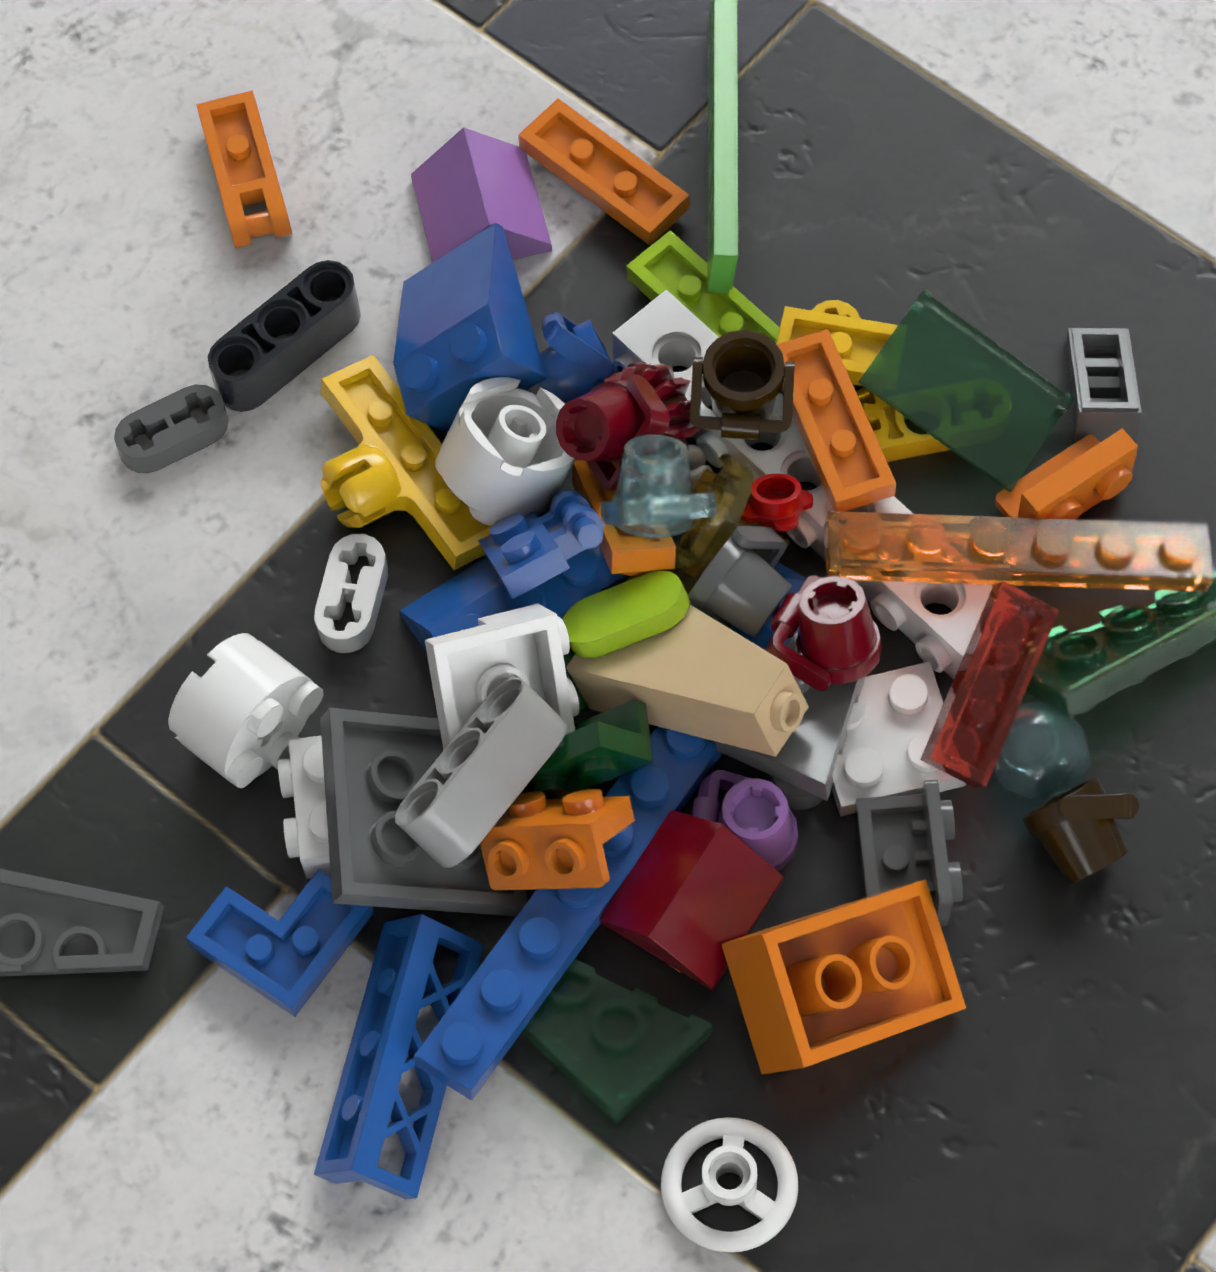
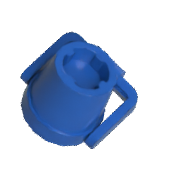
M557 311L543 319L541 329L546 343L550 347L540 353L547 378L538 383L539 387L554 394L565 404L570 400L589 393L593 387L605 383L604 379L616 373L605 345L601 342L590 319L577 325Z

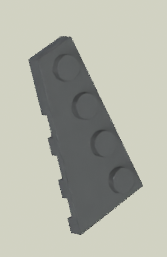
M0 869V977L148 970L165 906L155 900Z

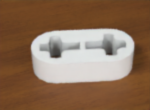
M351 534L343 537L334 545L329 555L315 607L314 620L321 642L328 649L338 653L354 652L369 642L374 632L388 578V565L383 547L374 537L366 534ZM359 556L368 557L370 566L362 567L357 584H351L348 565H355ZM346 602L352 603L355 622H348L344 631L335 630L333 620H340L342 618Z

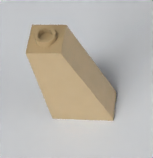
M631 576V577L628 579V581L631 580V579H634V578H636V577ZM690 604L683 619L671 629L604 656L583 658L575 654L566 667L589 709L605 712L635 699L646 704L648 724L774 757L777 756L791 733L799 727L803 715L809 707L787 663Z

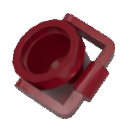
M633 374L628 381L613 380L593 387L589 393L566 402L559 410L556 419V436L560 446L567 455L578 461H587L605 490L627 494L642 475L659 442L667 431L670 424V414L651 384L645 378ZM613 463H619L617 469L615 468Z
M810 576L804 581L797 593H789L770 624L774 633L765 648V651L787 663L793 676L819 691H826L831 684L855 682L870 674L879 663L882 653L878 626L872 620L863 588L856 581L841 576L824 578ZM799 627L796 639L797 652L784 645L786 639L794 636Z

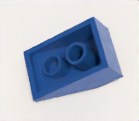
M497 223L489 226L403 282L393 365L405 410L408 416L444 433H448L461 404L475 384L490 378L509 377L521 380L517 388L528 390L547 378L503 226Z

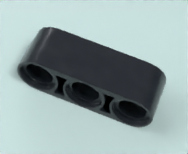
M331 260L320 261L311 265L214 343L207 357L215 389L222 396L224 406L239 412L250 411L261 406L354 330L359 323L361 314L353 274L347 266ZM339 297L334 301L323 302L326 298ZM286 333H293V334H294V335L290 336L289 338H284V339H277V338H276V337H278V336H280V335H282V334H286ZM238 370H249L240 376H230Z

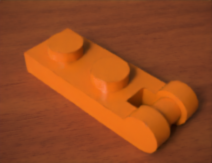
M253 90L196 104L235 249L252 245L251 239L274 233L275 239L292 235L288 213ZM265 201L267 211L248 216L244 215V206Z

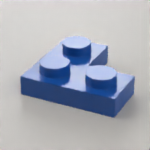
M318 869L279 921L226 886L188 934L186 940L192 949L296 1017L372 917L374 910L372 906L332 904L331 877Z

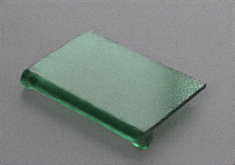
M924 289L858 383L1010 493L1059 418L1069 408L1074 397L1054 386L932 297L931 292Z

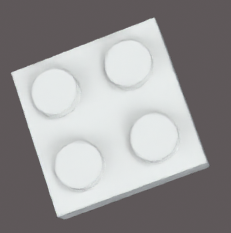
M930 661L865 677L858 702L853 704L846 727L847 738L842 755L838 754L832 773L833 784L831 788L840 817L855 813L857 798L922 794L924 780H938L939 792L966 786L967 774Z

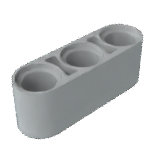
M513 677L496 687L404 798L396 812L395 823L443 868L458 865L477 848L555 751L565 736L567 723L521 677Z

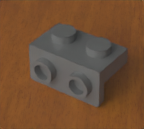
M924 780L922 794L857 798L855 815L865 898L926 879L940 926H948L953 902H962L963 884L960 863L948 862L945 840H954L955 838L954 811L951 800L940 801L938 780Z

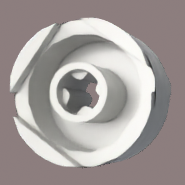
M509 377L486 379L475 384L470 389L435 460L437 471L442 475L450 490L469 506L471 515L477 521L491 526L513 514L525 516L532 511L537 516L543 514L551 506L554 494L559 491L575 461L574 458L567 455L562 449L556 436V419L559 410L565 404L554 394L541 387L536 395L517 388L521 380Z
M248 633L237 634L224 640L207 654L215 663L202 678L193 671L190 673L174 699L168 719L169 729L177 735L175 738L183 746L238 788L246 787L271 766L278 770L279 759L290 758L288 740L299 738L298 735L308 717L316 710L323 698L322 688L267 645Z

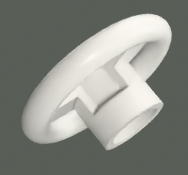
M717 1118L693 1127L674 1144L662 1169L661 1195L671 1221L689 1240L713 1251L742 1252L768 1242L786 1225L797 1201L798 1175L795 1163L788 1149L770 1130L746 1119ZM723 1138V1145L711 1151L703 1162L702 1184L682 1192V1174L692 1154L708 1142ZM744 1140L760 1148L771 1160L778 1181L775 1201L756 1189L757 1166L751 1154L743 1149ZM731 1172L737 1174L742 1179V1183L737 1188L728 1190L722 1188L717 1183V1179L722 1174ZM717 1202L725 1206L739 1204L761 1221L744 1230L727 1232L704 1225L692 1214Z

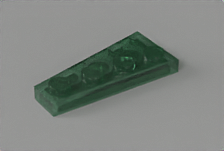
M1216 570L1154 592L1156 603L1149 606H1124L1119 604L1100 611L1101 623L1069 634V630L1063 624L1039 633L1041 644L1015 653V649L1010 644L989 651L992 671L1068 718L1088 712L1097 703L1129 686L1143 682L1152 673L1180 658L1193 655L1200 647L1216 639Z

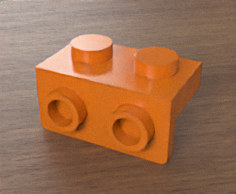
M1123 428L1102 442L1094 435H1087L997 493L995 506L1028 545L1032 547L1053 532H1060L1070 526L1082 513L1102 500L1111 499L1124 490L1133 478L1132 470L1138 445Z
M599 789L576 791L566 795L563 799H546L545 793L540 791L519 794L480 843L490 887L493 890L602 887L610 880L603 844L635 821L630 796L603 797L602 791Z

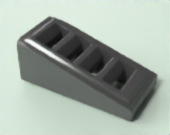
M1068 328L1067 351L1075 443L1090 434L1096 436L1102 442L1122 428L1136 443L1142 412L1129 329ZM1116 354V358H1085V355ZM1100 376H1118V377H1100Z

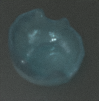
M1030 702L1010 709L1001 716L987 740L989 766L1002 786L1007 790L1035 801H1043L1054 794L1068 791L1081 784L1091 765L1089 743L1084 729L1069 711L1045 702Z

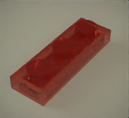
M1005 581L993 585L920 758L921 761L974 788L987 786L1059 612L1058 609Z

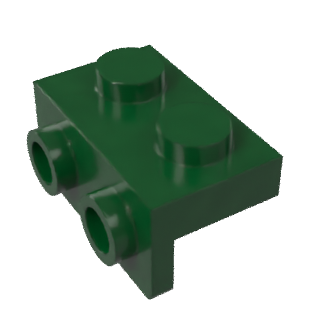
M633 699L575 724V731L564 736L555 751L522 790V793L540 791L545 793L546 799H563L568 794L586 790L653 762L646 704Z

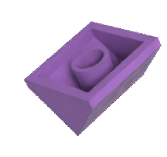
M463 127L411 173L433 262L494 223L503 226L512 260L552 251L551 240L527 154L521 147Z

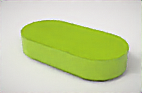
M653 571L578 601L566 612L562 620L568 632L571 650L583 658H596L671 629L686 615L690 600L677 575L669 571Z

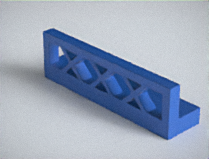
M423 914L384 922L314 1171L315 1176L334 1184L363 1181L405 1200L418 1197L447 1085L415 1064L414 1055L423 1044L415 1026L419 1010L430 1004L437 1022L441 1020L478 970L484 944ZM437 944L459 954L453 979L444 985H441L432 963ZM414 1067L423 1091L419 1106L407 1112L398 1087L402 1073ZM397 1132L405 1152L400 1176L377 1167L384 1139Z

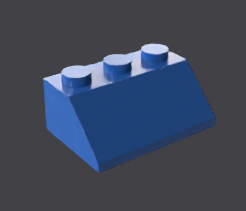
M598 545L596 548L586 549L567 559L566 561L570 569L512 599L487 557H484L399 610L400 617L426 650V639L479 626L478 618L537 603L563 619L566 612L578 601L624 583V575L622 573L611 574Z

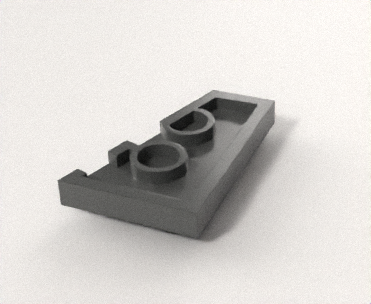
M799 630L786 645L795 652H797L796 639ZM794 676L809 707L804 713L799 727L791 733L776 757L715 741L716 749L718 752L828 801L833 784L832 773L838 754L842 755L847 738L846 727L853 704L858 702L865 676L855 682L831 684L826 691L816 690Z

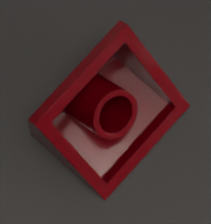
M670 810L599 921L609 929L713 991L728 969L721 944L751 933L783 883L784 876L723 824Z

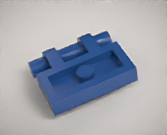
M562 489L554 494L550 512L539 518L534 511L525 516L522 514L507 516L496 522L489 530L490 535L478 540L494 571L512 599L570 569L566 561L567 559L586 549H593L600 545L603 540L604 525L602 519L590 507V504L581 493L575 490Z

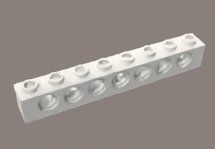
M665 290L612 333L614 355L612 365L616 373L622 372L623 368H627L629 364L646 362V364L651 365L662 363L667 366L688 368L687 370L673 372L674 378L682 377L691 381L685 394L687 400H691L693 357H703L704 359L708 347L719 337L669 291ZM702 374L700 416L716 417L713 410L707 408L712 403L710 394L704 386ZM780 392L777 394L769 420H782L784 396ZM793 415L791 426L784 433L760 432L759 440L721 438V430L700 429V431L694 434L693 438L696 440L697 446L703 451L706 460L714 467L721 468L724 466L739 480L743 493L750 501L751 484L757 478L767 474H787L796 478L799 482H809L816 485V489L808 491L813 496V507L804 510L798 517L799 525L793 530L786 531L787 534L799 546L803 548L810 546L826 561V566L832 576L847 577L856 581L863 588L865 597L870 602L871 609L879 621L893 631L899 628L915 643L917 653L924 662L930 661L934 671L938 673L945 671L960 684L1013 637L1018 608L894 496L835 515ZM755 443H767L774 448L758 451L749 446ZM842 522H853L862 528L857 531L847 532L840 530L836 525ZM887 562H895L903 565L906 570L899 573H890L883 570L880 565ZM931 603H940L949 607L952 612L937 615L927 611L924 607Z

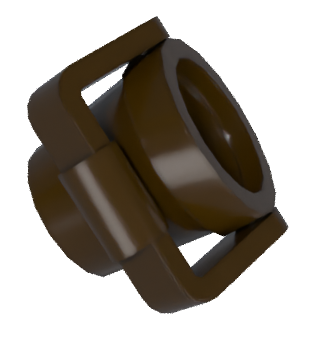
M750 330L731 331L717 338L706 350L704 359L703 357H693L690 404L691 422L699 429L721 430V438L759 440L760 432L784 433L790 428L792 423L795 362L786 361L784 363L783 353L775 341L759 332ZM702 374L704 386L710 394L713 412L716 417L700 416ZM784 381L782 420H769L777 394L781 391Z
M1094 777L1059 796L1052 797L1048 802L1025 815L1022 820L1031 836L1035 835L1071 884L1101 870L1128 852L1114 819L1134 818L1139 810V803L1137 798L1130 793L1107 794L1099 779Z

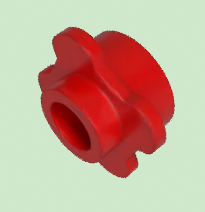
M782 473L763 475L751 484V501L739 507V516L747 523L758 522L762 527H772L775 531H790L799 525L798 517L804 510L813 507V496L810 492L801 490L800 482L790 475Z

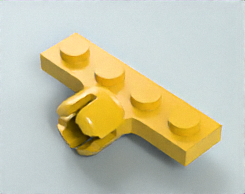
M371 355L322 378L320 394L359 444L358 447L324 462L322 466L323 478L320 484L332 511L340 510L344 507L350 509L337 515L338 520L347 527L361 528L393 511H406L416 519L453 570L485 555L478 540L490 535L489 530L492 526L477 521L471 515L469 506L461 501L445 483L442 475L435 467V460L442 443L427 424L407 415L399 387L376 357Z

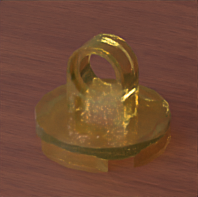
M723 454L718 457V465L723 468L718 474L708 469L704 471L687 496L677 516L678 524L675 529L682 532L683 536L679 548L676 547L675 569L692 577H696L705 571L720 549L732 536L737 526L762 527L758 522L747 523L741 519L751 493L754 478L752 466L729 454ZM777 532L778 535L786 542L788 546L790 541L782 534Z

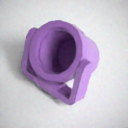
M716 770L703 778L699 785L698 797L694 799L692 816L723 824L777 871L782 870L794 857L798 844V830L796 818L790 810L787 799L781 789L770 781L759 778L751 779L724 770ZM719 789H723L728 792L719 811L720 802L718 801Z

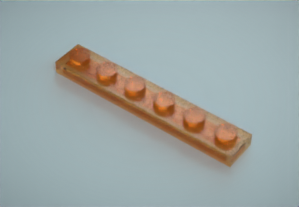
M827 511L824 522L827 577L841 576L851 580L1203 592L1209 591L1214 580L1207 524Z

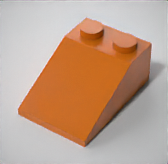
M926 879L782 923L721 944L761 1074L805 1068L966 1009Z

